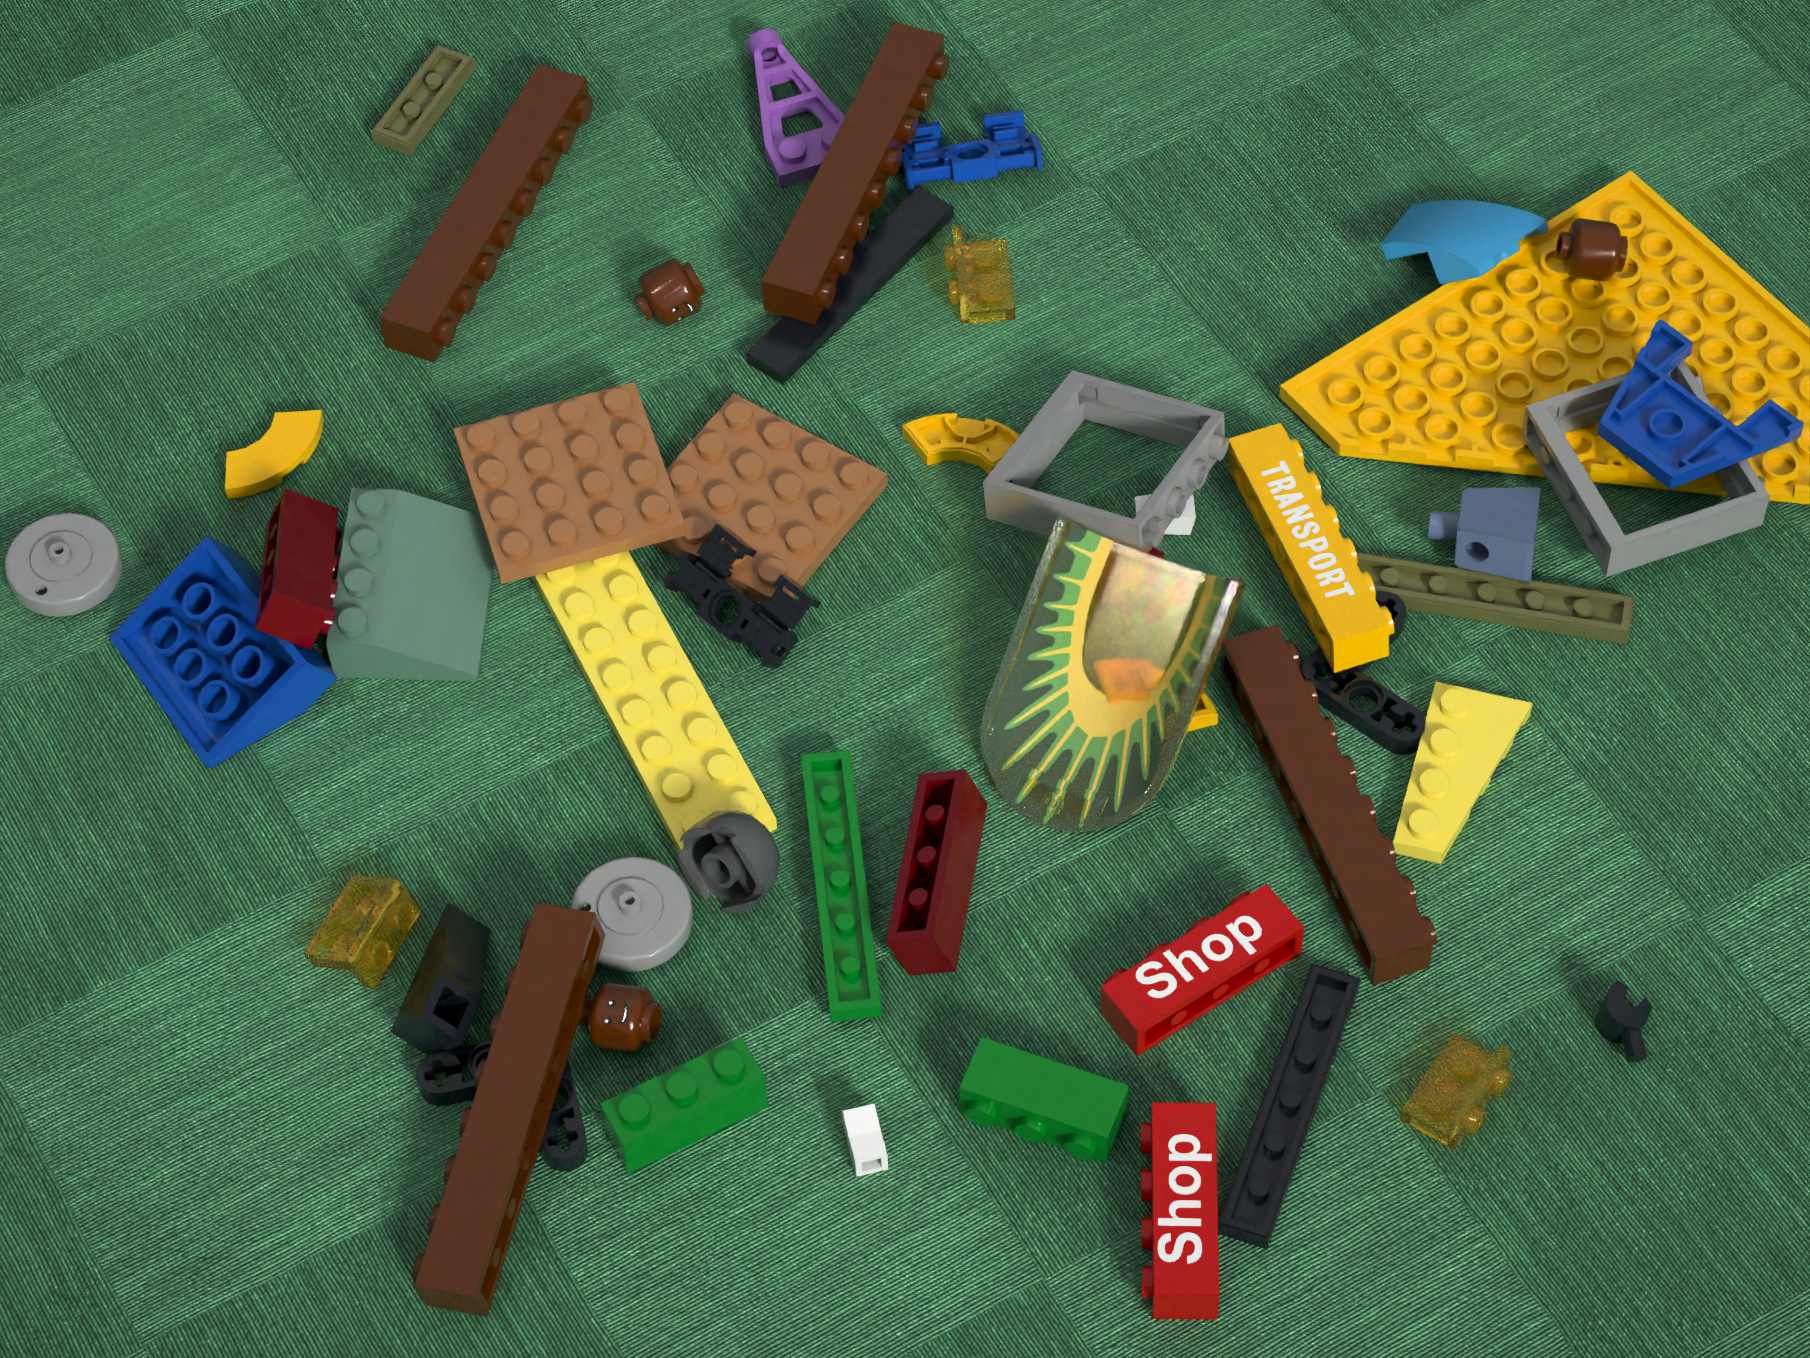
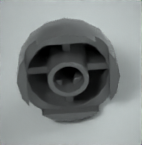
M739 810L715 811L695 823L681 836L680 841H683L684 848L678 853V863L686 881L703 900L706 901L709 893L728 903L719 910L727 913H744L760 902L773 887L780 868L779 850L769 830L753 816Z

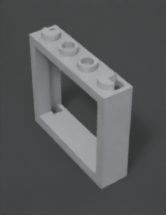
M1682 361L1667 374L1723 416L1720 408L1713 406L1704 393L1700 377H1694L1685 361ZM1630 372L1526 405L1521 434L1606 577L1763 525L1767 505L1770 502V495L1764 488L1765 479L1757 476L1748 459H1745L1714 472L1731 500L1624 535L1564 433L1598 423L1623 379L1626 380Z
M1071 370L983 481L986 518L1057 539L1062 525L1066 521L1111 542L1107 552L1108 555L1141 564L1152 547L1155 548L1161 543L1164 532L1172 520L1182 515L1186 502L1195 489L1202 488L1207 474L1217 460L1221 461L1224 458L1229 445V438H1225L1224 412ZM1084 419L1186 448L1134 519L1030 489Z

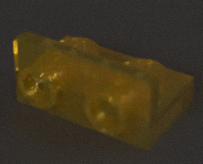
M961 226L952 227V244H944V259L946 272H955V279H948L950 307L959 306L961 324L1015 320V301L1007 240L994 239L963 242Z
M353 874L303 954L314 967L349 970L364 987L375 988L420 915L421 909L397 879Z
M1454 1033L1401 1109L1400 1120L1455 1150L1465 1135L1470 1137L1476 1135L1487 1115V1109L1484 1106L1491 1096L1499 1099L1507 1089L1514 1071L1508 1068L1511 1049L1502 1044L1495 1055Z

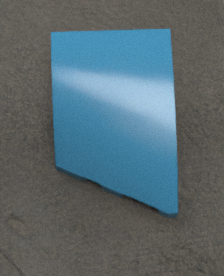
M1471 200L1430 201L1412 204L1381 242V246L1386 260L1428 252L1439 284L1481 277L1496 267L1499 262L1520 250L1518 243L1520 239L1532 235H1543L1549 230L1546 218L1507 205Z

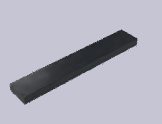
M917 186L853 249L849 271L846 275L840 274L836 282V293L833 303L829 309L823 308L816 324L784 316L746 353L747 363L783 385L954 217L953 206Z
M1311 964L1220 1215L1218 1234L1268 1249L1359 992L1361 978Z

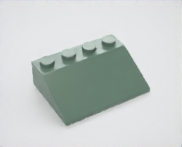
M351 488L336 580L338 581V587L332 604L336 608V613L326 641L332 670L338 678L479 682L495 566L479 514L400 489Z

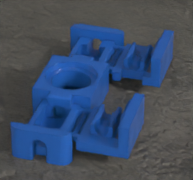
M1022 109L983 115L986 139L946 145V149L939 148L943 147L940 122L919 124L913 142L911 144L906 143L903 148L901 159L902 175L905 179L906 187L914 189L915 184L953 179L954 183L998 177V172L1018 168L1036 167L1039 171L1043 169L1042 146L1037 134L1029 133L1028 136L1024 125Z

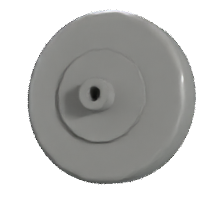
M79 513L54 514L31 523L13 539L7 549L4 560L5 575L13 596L27 609L46 616H70L98 605L114 590L120 580L123 568L122 555L114 533L100 520Z
M624 857L608 861L596 867L579 883L570 904L572 909L596 913L606 935L597 964L617 971H642L668 961L684 946L693 925L692 900L685 881L671 867L650 858Z

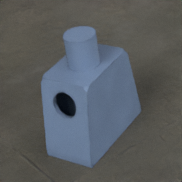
M1467 488L1462 491L1459 513L1431 510L1428 539L1456 541L1454 564L1459 568L1531 582L1541 488Z

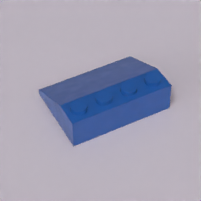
M207 535L109 638L204 765L213 768L303 714L338 677L313 645L309 650L255 629L260 578L238 551Z

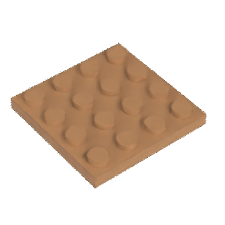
M635 382L453 429L459 454L501 584L687 535L680 507Z
M733 393L666 469L686 525L687 535L653 545L677 558H680L684 552L699 556L696 552L716 523L725 526L757 551L754 557L745 555L743 559H736L732 564L734 568L730 570L733 574L730 578L726 577L725 579L732 581L754 600L760 603L763 599L769 601L777 589L773 584L780 574L793 579L800 586L807 582L888 486V474ZM722 537L721 541L736 552L737 548ZM786 587L782 588L792 598L795 596Z

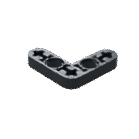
M1381 591L1376 593L1375 599L1379 607L1386 606L1394 623V634L1389 635L1390 646L1404 629L1406 606L1398 595ZM1319 646L1306 659L1302 672L1304 679L1310 678L1318 695V704L1394 754L1406 755L1418 750L1420 738L1425 731L1424 716L1417 708L1363 673L1374 661L1334 673ZM1327 673L1333 675L1332 680L1327 677L1321 681L1315 679L1316 674L1321 677ZM1338 689L1342 691L1341 695H1337ZM1364 695L1372 698L1376 702V706L1368 711H1359L1353 708L1349 701L1355 696ZM1385 711L1389 712L1388 717L1384 715ZM1405 725L1411 727V733L1406 730L1401 731L1399 734L1394 732V727L1402 729Z
M491 1040L427 1056L419 1064L416 1074L419 1091L423 1099L429 1104L436 1106H447L473 1100L477 1091L475 1088L476 1070L480 1061L487 1059L492 1044ZM568 1059L558 1088L568 1098L562 1107L551 1110L540 1145L541 1155L545 1164L551 1169L560 1172L578 1168L588 1155L586 1132ZM468 1065L471 1081L465 1082L461 1067ZM445 1072L447 1085L437 1087L435 1074ZM565 1125L567 1139L570 1143L569 1151L560 1152L557 1146L558 1142L554 1126Z

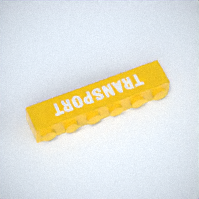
M1282 423L1229 438V471L1333 672L1336 673L1389 656V635L1394 634L1392 616L1386 606L1379 607L1375 599L1376 591L1372 578L1367 571L1361 573L1357 565L1356 550L1349 537L1343 539L1341 536L1336 511L1331 504H1324L1321 498L1322 491L1317 475L1314 471L1307 472L1304 466L1303 452L1296 438L1290 440Z

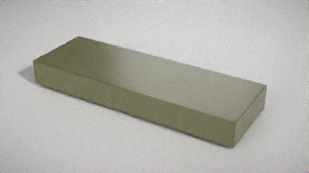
M437 44L370 132L372 143L411 157L477 69L475 58Z

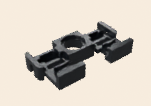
M716 523L696 552L699 556L684 552L677 560L680 569L677 573L669 572L664 580V587L678 592L680 589L700 605L696 613L731 641L737 643L744 641L764 657L760 665L771 669H778L798 640L797 634L788 629L796 627L810 606L818 608L822 602L793 579L781 574L773 584L777 589L769 601L763 599L760 604L732 581L725 579L726 577L730 578L733 574L730 570L734 568L732 564L736 559H743L745 555L754 557L757 551L730 529ZM722 537L737 548V551L734 552L721 541ZM786 587L789 591L796 595L799 598V600L796 601L795 599H793L790 595L783 591L782 588ZM736 598L739 601L740 613L733 622L725 623L721 617V608L728 599ZM779 645L781 647L780 650L775 652V648Z

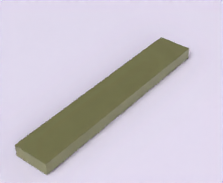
M1356 552L1357 565L1361 573L1367 571L1370 574L1376 593L1383 591L1398 595L1404 601L1407 610L1624 645L1628 644L1635 596L1531 580V582L1473 570Z

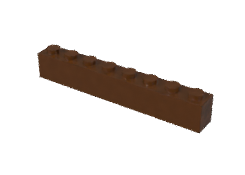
M897 22L893 23L761 280L765 311L816 324L823 308L829 309L832 305L836 293V282L840 274L846 275L849 271L853 257V248L857 241L862 242L869 227V216L873 208H880L885 196L886 182L889 176L897 174L901 164L902 150L906 143L911 144L917 132L918 118L922 111L927 112L929 110L937 80L942 81L946 76L949 67V55L944 54L943 34Z
M538 64L379 317L385 347L435 363L443 348L451 345L456 334L457 325L464 314H469L472 311L477 293L484 281L488 282L492 278L501 253L504 249H509L513 244L516 229L524 217H528L532 213L539 191L543 185L547 186L551 182L558 160L562 154H567L570 151L577 129L581 123L585 124L589 120L593 108V100L589 98L587 78Z
M1277 624L1223 640L1220 670L1372 985L1429 968L1432 948L1437 944L1433 923L1428 916H1421L1416 906L1417 898L1413 883L1408 875L1401 876L1395 864L1396 852L1393 843L1387 834L1381 836L1375 824L1377 818L1374 805L1367 794L1361 795L1356 785L1357 775L1352 760L1348 755L1342 756L1337 747V733L1332 720L1328 716L1322 717L1317 707L1318 695L1315 686L1310 678H1303L1299 670L1298 653L1291 640H1284Z
M536 903L532 919L526 920L523 924L520 934L521 953L517 965L510 967L506 976L505 994L507 997L502 1012H497L491 1023L490 1040L492 1044L487 1059H482L476 1070L475 1088L477 1091L472 1106L466 1107L461 1117L459 1129L461 1141L456 1155L449 1157L445 1167L444 1183L446 1188L441 1203L435 1204L430 1213L428 1223L430 1238L425 1253H420L417 1256L413 1267L412 1278L414 1286L428 1306L488 1317L581 1017L583 1005L606 936L595 912Z

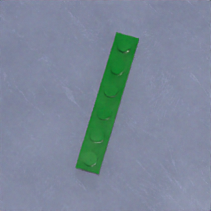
M850 750L800 755L830 1020L831 1022L882 1017Z

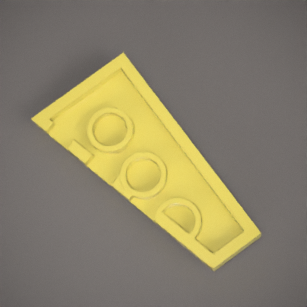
M1435 682L1425 720V731L1420 738L1393 840L1396 854L1439 864L1442 863L1468 820L1470 811L1478 797L1483 795L1489 785L1491 776L1501 759L1504 760L1513 745V739L1520 727L1525 725L1531 715L1533 703Z

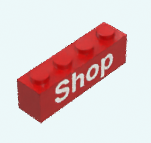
M1267 884L1252 893L1244 892L1235 897L1227 909L1212 918L1204 917L1196 921L1182 937L1170 944L1162 943L1153 948L1143 961L1128 970L1120 969L1111 974L1103 986H1101L1100 1014L1137 1057L1301 954L1304 926Z
M1152 1102L1151 1122H1141L1140 1138L1141 1154H1151V1170L1141 1169V1202H1151V1217L1141 1218V1250H1152V1266H1142V1299H1152V1319L1217 1320L1219 1306L1216 1103Z

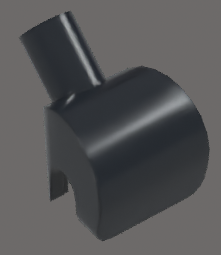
M1617 981L1608 990L1595 1016V1026L1599 1034L1606 1040L1623 1044L1628 1062H1639L1648 1057L1641 1030L1647 1022L1652 1007L1646 997L1637 1006L1628 1005L1625 1002L1624 996L1629 987Z

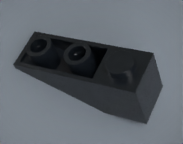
M451 903L445 906L390 1032L428 1056L447 1051L463 1043L481 1001L490 935L489 928Z

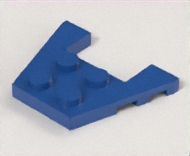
M1660 319L1655 323L1645 347H1642L1639 351L1633 368L1626 380L1623 379L1599 421L1597 434L1669 489H1672L1794 441L1801 436L1804 423L1771 399L1740 425L1736 426L1669 377L1667 374L1691 355L1693 342Z

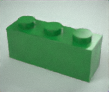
M981 1036L959 1086V1113L966 1115L969 1120L985 1127L995 1125L1013 1131L1020 1138L1028 1142H1046L1064 1148L1070 1155L1078 1159H1096L1107 1163L1129 1111L1130 1085Z
M742 1037L734 1039L600 1103L605 1135L627 1174L637 1171L768 1108L765 1076Z

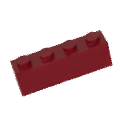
M287 488L284 489L266 524L255 624L256 630L309 650L319 633L324 635L328 633L336 613V608L330 605L338 587V581L333 579L340 561V555L336 554L335 551L342 536V530L337 528L338 508Z
M966 769L919 774L886 937V943L908 975L956 972L988 805Z

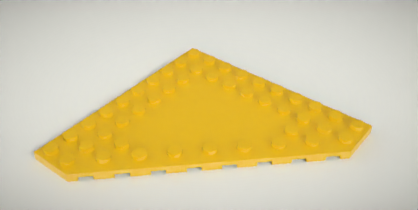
M1632 171L1627 172L1547 221L1549 230L1543 235H1532L1518 241L1520 248L1518 252L1499 262L1496 267L1481 277L1446 283L1280 385L1279 397L1339 456L1546 477L1521 435L1526 405L1630 372L1642 347H1645L1655 323L1662 319L1693 342L1691 355L1684 361L1694 377H1700L1704 393L1711 404L1718 406L1723 416L1734 425H1740L1770 399L1804 423L1802 434L1799 438L1748 458V462L1756 475L1765 479L1764 488L1770 495V501L1810 505V328ZM1578 218L1612 222L1617 224L1622 236H1627L1628 249L1624 268L1621 272H1615L1608 281L1602 282L1571 277L1565 272L1563 260L1556 258V246L1560 232H1568L1572 223ZM1599 422L1564 433L1592 482L1729 496L1714 472L1669 489L1597 434Z

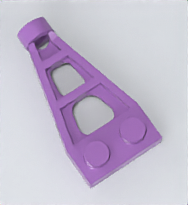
M773 29L759 30L749 37L746 48L755 65L765 157L779 187H784L815 177L845 116L786 51L778 32ZM792 80L801 93L774 102L770 87ZM809 111L823 126L808 132L785 137L781 121L782 118Z

